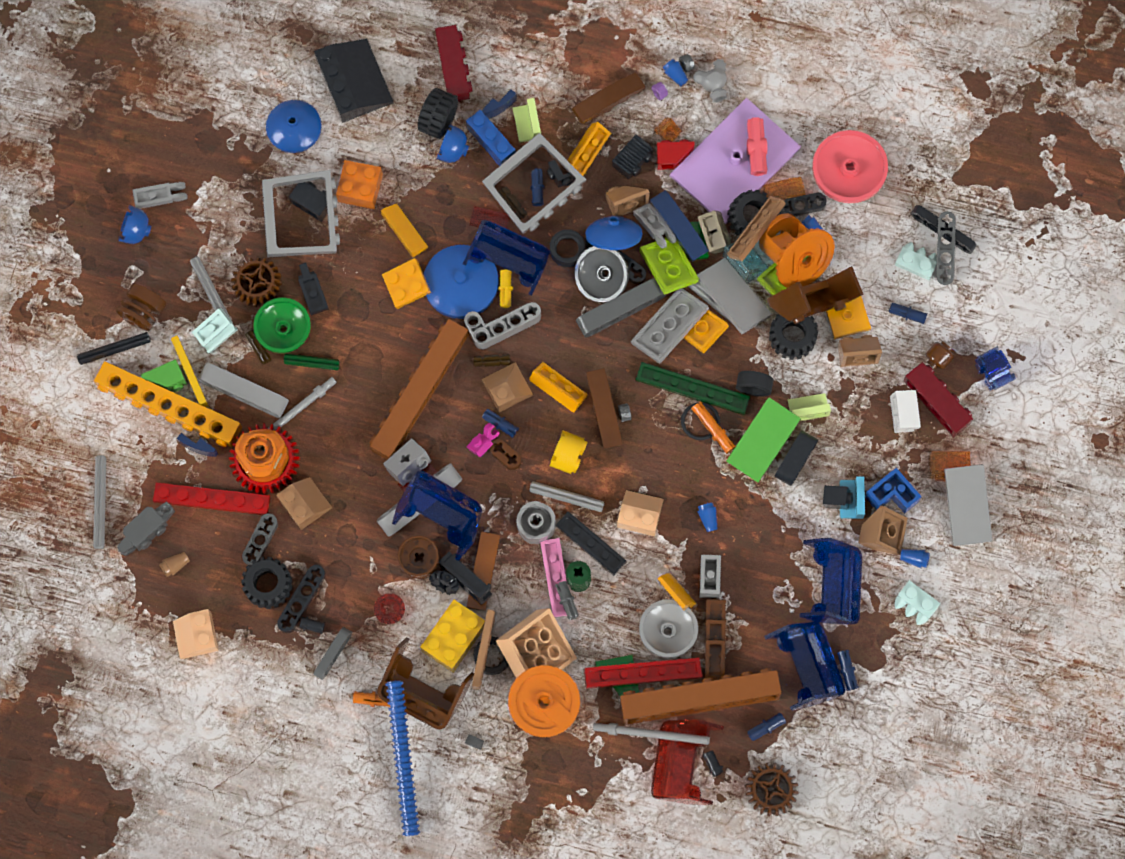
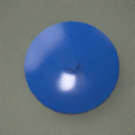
M454 245L439 251L429 261L424 272V277L431 293L426 295L429 303L439 313L451 318L465 319L466 314L469 312L480 314L492 304L497 295L499 278L496 266L485 252L473 246Z

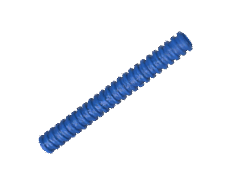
M391 681L386 683V686H388L386 692L389 693L387 699H389L388 705H390L388 711H391V714H389V717H391L390 723H392L390 729L393 730V733H391V736L394 738L392 739V742H394L393 748H395L393 754L396 755L394 761H396L395 767H397L395 773H398L396 779H398L397 785L399 789L397 791L400 792L398 798L401 800L399 801V804H401L399 809L402 811L400 816L403 817V820H401V823H403L402 829H404L402 835L414 836L419 835L420 830H418V827L420 825L417 824L419 818L416 817L418 815V812H416L417 805H415L417 799H414V796H416V793H414L415 787H413L415 781L412 780L414 774L411 772L413 771V768H411L412 762H410L412 756L409 755L411 752L409 749L410 743H408L410 737H407V734H409V731H407L408 725H406L408 719L405 718L407 712L404 711L406 706H404L405 700H403L405 694L402 693L404 690L402 687L403 681Z

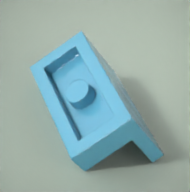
M857 476L855 480H840L839 486H846L853 493V503L849 504V510L840 509V518L863 519L865 515L864 476Z

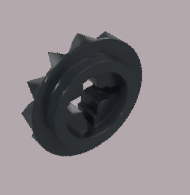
M434 571L429 578L431 585L436 587V590L441 591L442 594H456L459 590L458 581L450 573Z

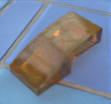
M802 177L789 178L763 185L767 198L772 196L788 199L806 195Z

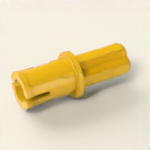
M510 270L500 271V286L498 290L500 291V306L503 308L511 307V291L513 287L511 286L512 271Z

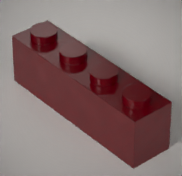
M457 24L435 28L446 92L457 96L458 101L470 99L469 92H473L471 81H467L466 75L470 74L468 64H464L463 61L466 58L465 47L461 48L460 42L463 41L462 31H458Z
M921 362L905 375L904 383L911 390H916L919 400L953 438L972 423V413L966 407L963 408L961 406L959 398L946 389L947 385L942 379L938 380L934 375V370L929 365Z

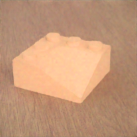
M550 608L534 611L496 640L516 678L527 669L535 666L547 665L562 670L577 659Z

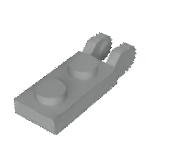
M165 183L134 189L135 207L142 209L173 203V201H183L187 199L186 193L172 194L171 190L185 189V183Z
M650 203L633 210V215L661 248L666 247L667 244L662 236L663 234L672 244L677 241L674 233Z

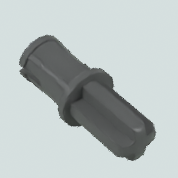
M567 581L559 582L555 585V588L561 600L560 604L563 605L568 619L574 620L579 616L573 601L575 598L570 593Z

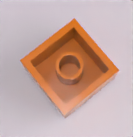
M344 160L336 192L338 202L375 209L383 177L381 167Z

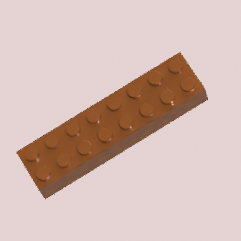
M772 668L760 670L761 673L757 674L749 671L741 673V676L738 677L725 675L720 680L706 678L702 680V683L694 684V681H688L678 687L670 684L663 686V689L655 690L653 687L646 688L641 693L627 691L623 693V696H620L624 725L779 700L781 688L777 670L772 671Z

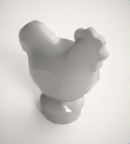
M716 59L713 62V70L708 72L699 70L693 76L697 84H701L704 89L712 92L710 98H712L714 103L721 102L727 98L726 90L722 89L727 80L725 73L726 63H724L723 59Z

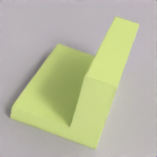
M534 98L527 99V105L513 107L519 143L530 141L538 133L541 134Z
M825 393L788 400L789 410L800 417V421L830 416L831 408L830 404H827Z

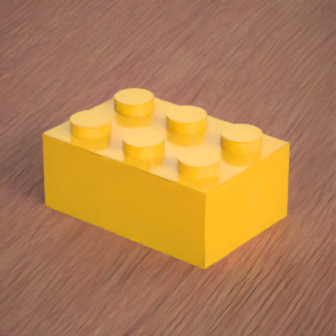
M453 600L422 643L420 649L423 653L454 673L483 632L485 620L456 600Z

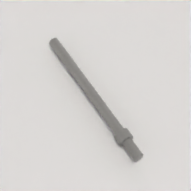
M331 377L321 386L318 385L313 389L314 392L273 424L274 430L278 426L282 427L318 397H323L326 394L325 392L337 383L334 378Z
M594 723L593 725L594 731L608 732L609 735L625 734L709 745L710 737L625 727L619 726L617 723Z

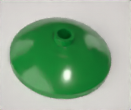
M276 298L268 301L258 310L254 319V333L257 340L264 348L275 353H288L298 349L305 343L311 330V321L307 310L299 302L289 298ZM282 327L287 328L285 332L280 331Z

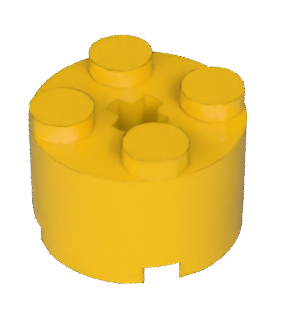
M563 430L549 466L569 474L575 473L581 459H578V456H582L587 445V441H584L585 438Z

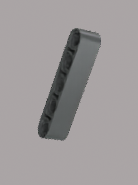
M653 278L581 315L576 319V323L584 337H590L664 298L666 294H663L657 281Z

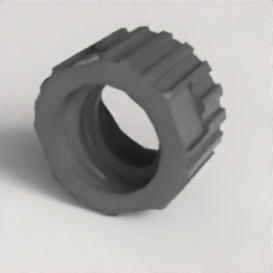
M689 54L679 57L680 65L685 72L695 68L693 59Z
M627 403L618 405L621 422L631 420L629 405Z
M468 734L465 744L481 750L484 740Z

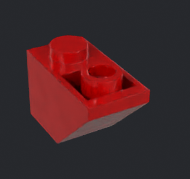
M663 140L657 142V170H675L694 151L695 141L680 140L679 142H672L670 140Z

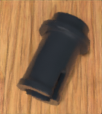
M306 616V618L302 617L299 628L303 629V631L309 630L323 634L325 622L309 619V616Z
M713 750L702 755L710 770V775L712 774L713 777H716L724 772L723 765L720 766Z

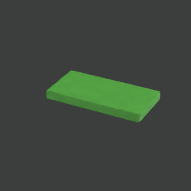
M769 397L726 462L759 483L801 418Z

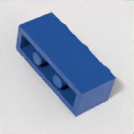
M481 110L466 120L468 131L499 166L516 153L515 148Z

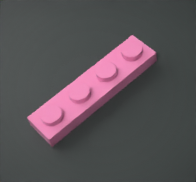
M560 539L545 540L540 543L552 614L555 618L567 616L563 605L560 604L561 600L555 588V585L559 582L567 581Z

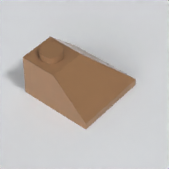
M616 186L606 192V200L613 216H623L648 204L650 192L644 188Z
M516 362L482 379L499 413L533 396Z
M880 506L862 524L858 543L872 550L901 555L908 518L885 506Z

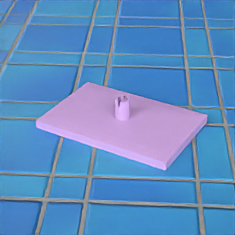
M746 98L670 174V177L708 212L714 210L721 212L726 224L728 222L727 218H729L727 211L730 209L729 206L733 200L748 190H760L801 149V146ZM755 117L763 119L764 135L767 139V174L762 176L751 175L750 158L747 154V120Z

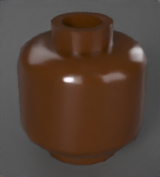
M944 341L941 343L935 342L926 352V357L929 359L927 363L935 370L937 367L945 369L954 359V354L952 353L954 350Z

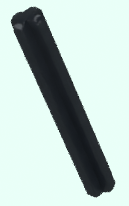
M148 332L80 353L77 355V360L80 365L150 343L151 339Z

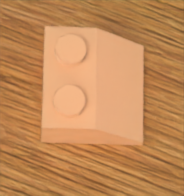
M626 490L617 521V528L655 536L664 499Z
M209 609L192 612L173 621L180 659L219 651L212 613Z

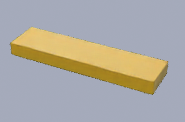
M178 335L174 336L171 341L198 403L208 408L209 405Z

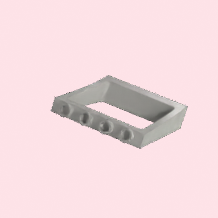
M538 133L482 182L522 234H524L527 230L532 232L540 225L538 221L543 217L545 219L549 218L554 213L552 209L557 205L559 207L563 206L568 201L566 197L571 193L577 194L583 188L581 185L586 179ZM544 147L575 177L576 181L528 222L522 223L494 186L538 148Z
M331 170L262 180L267 258L337 252L336 245H340L339 233L335 234V226H338V215H334V208H337V198L332 195V189H335L336 186L335 178H331ZM323 179L326 189L330 244L328 246L277 247L273 188Z

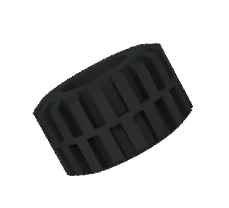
M434 88L427 96L420 111L418 130L437 139L444 137L447 130H449V125L454 120L458 107V97L439 88Z
M748 190L741 193L730 204V209L727 211V215H729L727 221L728 223L731 222L730 228L731 230H736L735 234L737 236L741 235L749 225V222L745 220L743 215L744 207L752 205L760 210L768 199L766 197L767 193H760V190Z
M777 314L775 320L773 319L769 332V341H771L772 349H776L775 353H781L782 358L789 356V360H794V357L802 359V355L806 357L809 351L814 349L818 336L817 322L814 323V317H805L804 321L794 324L793 321L789 322L780 314ZM796 326L804 332L805 337L798 342H792L783 336L782 331L786 327Z
M260 557L259 561L253 560L251 566L247 565L246 572L243 571L242 576L244 578L241 579L242 589L251 603L259 608L266 607V609H271L272 606L277 608L279 603L284 604L286 602V597H290L291 594L289 592L290 590L292 591L293 581L288 569L280 560H273L272 557L267 559ZM268 573L276 575L278 577V584L274 590L267 593L257 590L256 584L262 575Z

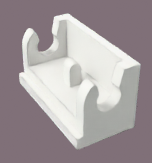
M916 390L895 391L890 396L894 433L913 432L914 429H919L921 426Z

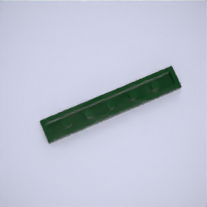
M641 362L636 376V381L741 415H745L751 397Z

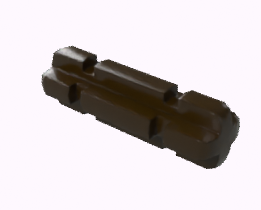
M503 187L498 192L512 211H515L519 219H523L527 215V211L521 208L522 205L513 194L511 195L508 187Z
M254 330L248 331L245 336L257 356H259L263 365L269 363L271 358L266 349L257 340Z
M502 354V356H474L473 362L474 367H482V365H485V367L500 366V364L504 366L511 364V357L509 354Z

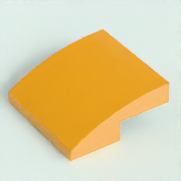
M671 573L663 574L657 578L659 583L683 611L688 607L692 608L696 604Z

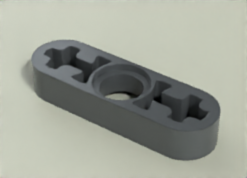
M264 514L258 522L242 554V559L246 565L249 564L251 566L253 564V559L249 562L247 557L248 554L252 555L254 551L251 548L252 545L256 549L261 550L260 552L258 550L255 551V560L259 561V558L263 557L278 527V521L273 514ZM272 519L273 526L269 525L267 528L269 535L264 531H260L261 528L263 530L266 528L265 520L269 521ZM259 535H263L266 538L265 543L262 545L255 543V538Z
M345 627L339 631L315 669L314 676L321 680L327 676L349 641L352 631Z

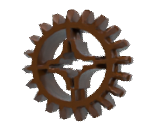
M258 256L256 261H253L252 257H249L248 263L243 260V266H236L238 271H233L232 273L234 278H231L233 283L231 287L235 291V296L240 297L239 300L241 302L246 300V305L248 306L253 302L254 307H257L258 302L263 306L265 304L264 301L271 300V296L277 298L275 292L281 291L279 286L282 285V280H280L282 275L278 273L279 268L277 266L274 267L272 261L268 263L267 258L261 261ZM264 271L271 275V283L264 279ZM257 279L260 280V282H257V284L253 283ZM243 280L250 285L249 293L242 288Z
M765 763V770L759 765L757 767L759 773L755 770L751 772L755 778H747V781L752 784L745 785L746 789L751 790L745 793L746 797L752 796L748 803H756L753 810L761 807L759 813L761 815L764 813V810H768V817L771 816L772 811H774L776 817L779 816V810L785 814L787 812L785 806L788 809H792L793 806L789 801L796 803L797 799L792 795L799 794V791L793 790V788L799 786L798 783L791 782L796 779V776L788 777L791 770L788 769L784 773V765H781L779 770L776 769L777 763H773L772 769H770L768 763ZM775 774L771 782L759 780L764 775ZM780 778L786 782L788 794L779 787ZM776 781L775 790H777V792H773L770 795V797L767 798L769 795V790H767V787L770 788ZM756 786L760 787L765 793L763 802L756 794ZM774 797L786 799L781 804L768 805Z

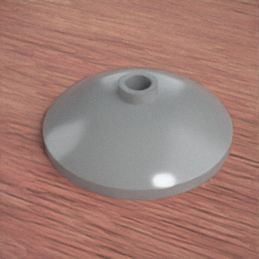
M660 600L650 605L644 611L639 623V634L643 644L650 652L660 657L674 658L683 655L694 645L698 634V623L689 607L683 611L675 600ZM670 629L671 634H665L664 630Z

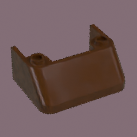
M851 266L827 280L802 287L801 283L797 282L769 297L767 302L770 308L787 321H793L794 324L804 321L805 317L832 309H835V312L846 308L845 304L864 294Z
M406 637L396 646L378 686L377 694L381 700L388 703L389 699H387L389 693L386 692L388 689L386 683L403 681L402 687L404 690L402 693L405 694L403 700H405L404 706H406L404 711L435 729H444L463 701L473 680L474 673L471 672L462 682L461 686L452 684L446 689L445 693L438 691L410 676L413 671V663L409 658L403 656L410 640Z

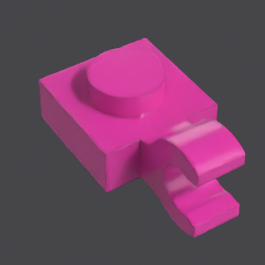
M488 423L484 427L483 435L479 433L467 446L470 452L478 457H481L493 445L491 441L500 434L496 429L491 432L495 427L493 424Z

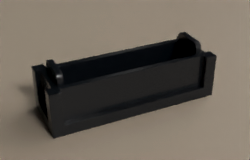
M449 551L438 562L440 569L454 576L459 586L481 606L492 596L490 592L492 589L491 584L488 583L486 585L458 560L456 553L452 555Z

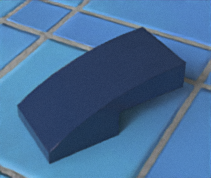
M510 89L499 102L492 98L483 108L482 112L488 119L503 113L517 101L516 93Z
M180 433L176 438L181 445L193 452L211 457L218 455L216 449L202 438L197 443H194L183 433Z

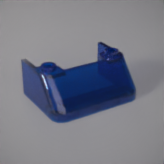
M482 220L465 256L463 265L466 266L468 260L478 264L486 259L519 274L518 279L523 286L531 287L529 295L532 296L545 269L550 251L545 246L491 221Z
M418 471L411 479L397 504L392 524L396 525L402 516L412 517L415 512L422 514L448 529V540L450 543L458 546L455 559L459 561L475 542L482 507L474 499L424 471Z
M830 537L803 540V544L814 548V560L818 565L823 566L821 603H815L811 612L800 613V617L817 623L857 624L860 619L862 553L860 549Z
M820 623L788 624L764 636L765 640L777 639L779 649L786 653L790 652L803 688L798 691L797 700L799 703L790 706L791 710L808 708L845 694L842 677Z

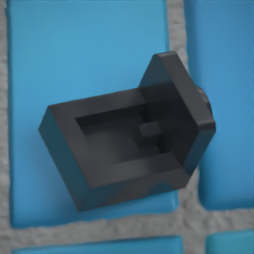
M556 160L548 162L547 174L550 180L554 179L558 188L562 186L567 187L573 183L575 177L570 172L563 175Z

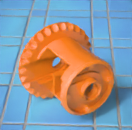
M788 213L776 216L759 239L760 249L777 264L775 269L777 270L778 280L787 288L797 282H800L802 287L814 282L827 269L834 255V240L828 232L819 228H811L809 230L795 216Z
M535 666L521 673L512 684L508 696V707L511 717L520 729L533 736L551 737L564 732L575 721L580 708V694L576 683L565 671L553 666Z

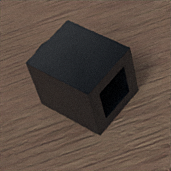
M824 485L823 505L825 508L849 510V504L853 503V493H851V490L846 486Z

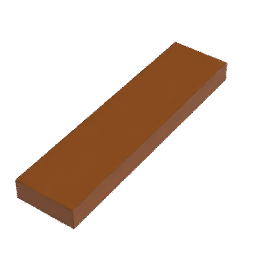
M481 532L473 573L487 585L492 582L500 535ZM469 595L466 607L486 611L488 600L481 606Z

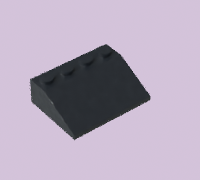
M368 39L331 44L314 51L316 61L342 123L394 103Z

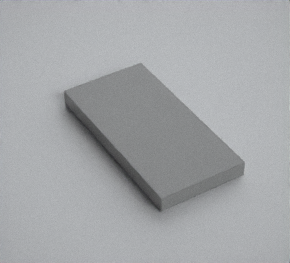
M726 258L697 274L699 284L741 334L771 317L772 313Z
M683 288L676 290L631 340V343L660 364L708 311L709 307Z
M984 464L945 468L944 473L953 546L992 542Z

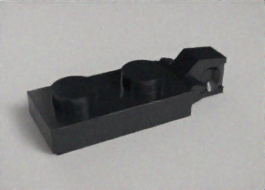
M307 263L300 264L302 275L298 276V280L311 316L329 310L317 274L314 271L309 272Z

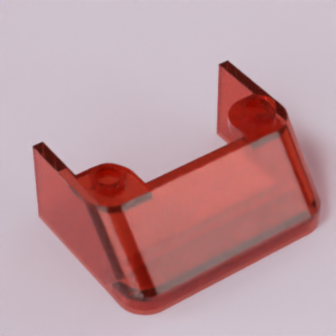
M701 719L666 720L660 727V731L710 737V730L724 729V726ZM658 739L651 785V795L653 798L689 805H713V801L701 798V790L697 785H692L697 746H704L705 744Z

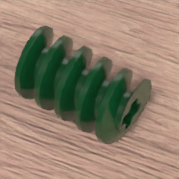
M574 561L566 569V579L571 590L582 592L589 588L591 584L590 567L583 561Z

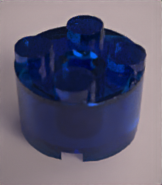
M998 346L976 357L975 367L980 375H985L986 380L984 382L989 391L997 390L1016 379L1014 373L1010 374L1009 370L1012 367Z

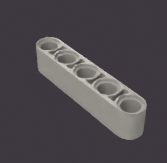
M208 362L204 365L197 379L208 387L277 418H281L289 402L288 399Z
M452 464L446 465L377 519V523L388 537L393 535L462 481V477Z

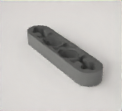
M949 211L941 213L938 218L936 277L941 285L951 284L955 277L956 216ZM946 214H949V218H952V222L948 224V228H953L952 231H941L942 227L946 228V223L942 222V218H945ZM945 233L952 236V241L949 244H944L941 240L942 235ZM944 252H948L951 255L949 263L941 261V255ZM940 265H951V269H947V274L951 275L947 282L940 278L944 274V269H940Z

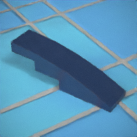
M666 190L650 199L657 213L676 236V240L684 248L692 262L709 251Z

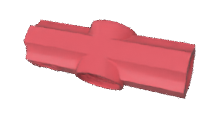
M755 117L747 120V154L750 158L751 175L762 176L767 174V139L764 135L763 119Z

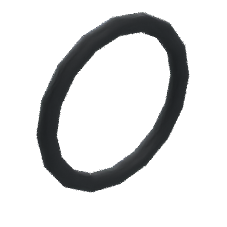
M702 402L705 407L711 409L715 414L716 422L720 426L718 411L712 405ZM697 403L689 405L681 416L683 431L695 440L711 438V433L706 436H695L687 430L685 417L688 411Z

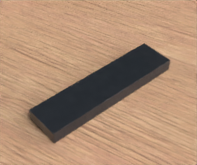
M569 511L556 524V528L613 576L627 562V560Z

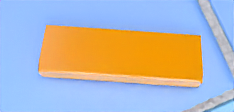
M599 122L592 123L567 161L584 176L611 135V132Z
M397 203L380 210L381 215L412 258L428 248Z
M544 362L532 372L529 378L533 384L572 412H575L588 396L587 393Z

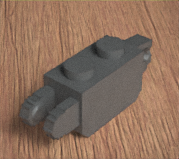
M165 502L155 510L152 507H146L123 528L125 538L117 545L118 552L121 555L128 556L136 548L140 551L149 547L153 538L165 532V527L168 526L166 522L175 512L172 506Z

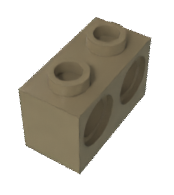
M714 210L698 216L710 253L717 254L732 247L721 212Z

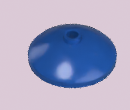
M288 100L278 104L270 112L266 121V132L271 143L279 150L288 153H299L312 147L317 142L322 129L321 119L317 110L309 103L301 100ZM292 119L296 120L293 124L289 123Z
M608 216L598 219L586 229V239L591 245L600 249L622 250L630 248L641 241L642 229L631 219L621 216Z

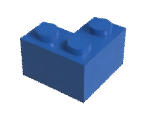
M897 468L887 474L865 494V498L876 510L893 500L904 514L919 503L922 497Z

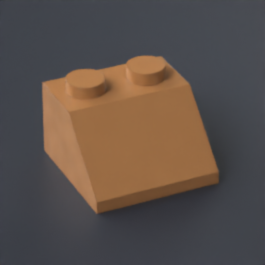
M864 335L861 338L854 339L849 336L842 338L838 343L840 367L879 363L882 349L878 337Z
M310 477L291 484L276 495L300 530L332 509V506Z

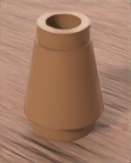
M182 552L163 559L159 566L165 576L169 577L170 575L174 576L190 561L186 553Z

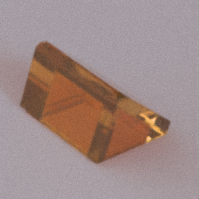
M665 118L654 129L655 133L663 140L673 141L682 132L671 118Z

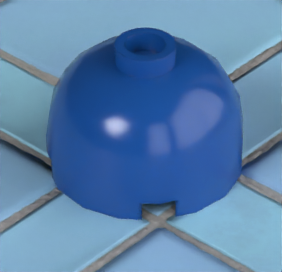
M450 124L440 147L439 153L442 155L438 154L436 158L447 163L458 161L462 155L466 156L469 148L466 145V134L458 127Z
M129 206L128 208L131 212L127 211L120 230L123 232V237L119 236V241L127 244H136L142 241L144 236H149L151 226L148 225L149 218L143 210Z

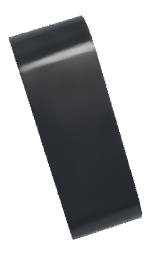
M801 430L774 477L792 486L819 439Z

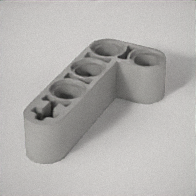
M531 302L486 325L477 312H469L464 319L465 327L468 329L474 345L478 349H486L538 323L541 319V309L538 304ZM532 311L533 313H536V315L533 316L532 314H529V312ZM473 319L478 321L474 326L468 324ZM513 319H519L521 321L517 325H513L511 323ZM501 327L504 330L501 333H496L494 329ZM481 335L487 337L483 342L477 340Z

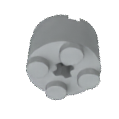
M532 501L522 506L516 520L520 536L529 544H541L540 542L549 540L554 535L556 529L553 510L548 505L538 501ZM534 520H537V522H539L538 526L533 524Z

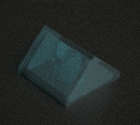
M734 243L724 247L723 257L728 260L747 284L769 268L754 248L741 262L727 255Z

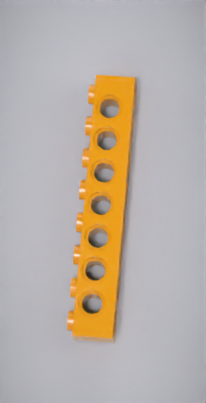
M106 361L103 362L94 379L98 390L104 393L109 391L114 394L115 398L121 401L129 400L134 407L139 409L144 407L154 416H164L165 420L171 424L177 422L182 425L183 429L189 432L194 430L204 439L209 440V438L216 440V444L224 448L226 446L232 448V443H235L236 437L239 436L242 430L239 422ZM115 380H121L118 386H112ZM131 388H138L136 393L129 394ZM149 395L155 396V398L152 401H146V398ZM165 403H172L169 409H163ZM182 411H189L186 417H180ZM200 418L206 419L204 424L197 425V421ZM222 426L223 429L221 432H214L215 427Z

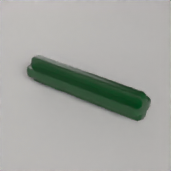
M287 353L284 355V364L329 370H339L340 367L338 359Z

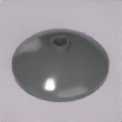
M593 246L584 251L579 257L575 266V281L581 293L588 299L595 302H608L621 295L627 285L629 277L628 266L624 257L617 250H605ZM605 270L609 272L608 276H605Z

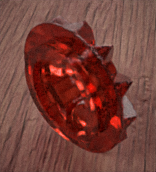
M387 593L376 600L374 613L381 623L390 625L397 623L403 618L405 605L398 595ZM391 604H393V609L396 613L390 612L386 615V609L384 608V606L389 607Z

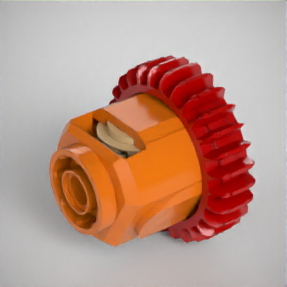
M263 423L262 429L259 428L258 424L255 425L256 430L248 427L249 432L242 431V435L236 437L237 443H232L235 450H230V453L234 456L229 457V461L234 463L229 466L231 469H236L232 472L233 476L239 475L236 481L240 482L243 480L241 486L245 487L248 484L249 491L255 487L257 494L260 489H262L263 494H266L267 489L274 493V487L281 491L280 485L283 484L287 487L286 480L293 481L290 475H297L294 468H299V464L295 463V461H299L300 457L295 456V454H298L300 451L299 449H293L297 446V443H290L293 440L292 435L286 438L288 432L285 430L281 433L280 426L276 430H274L273 424L267 429L265 423Z

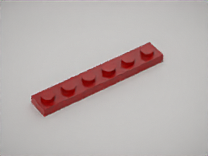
M156 483L153 502L159 504L168 502L170 505L264 515L268 514L271 497L270 495Z
M700 657L587 667L583 669L586 689L702 678Z

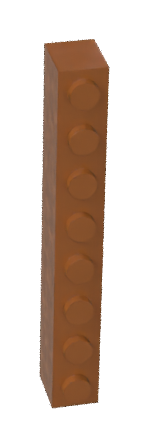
M448 319L446 324L442 323L438 330L440 334L429 344L428 348L430 350L427 355L424 354L421 357L419 368L411 373L409 377L410 382L407 387L404 386L400 391L398 402L392 404L389 410L391 412L387 419L384 418L379 426L381 428L377 435L374 434L370 440L371 451L386 460L400 449L469 336L468 329Z

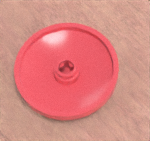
M854 130L840 131L828 136L818 146L813 159V176L818 187L828 197L843 203H859L870 199L882 188L888 173V160L882 146L870 135Z

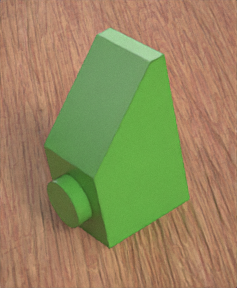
M176 359L141 374L143 379L169 391L177 392L187 385Z

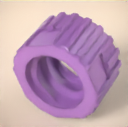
M661 82L651 87L658 100H662L668 95L667 89Z

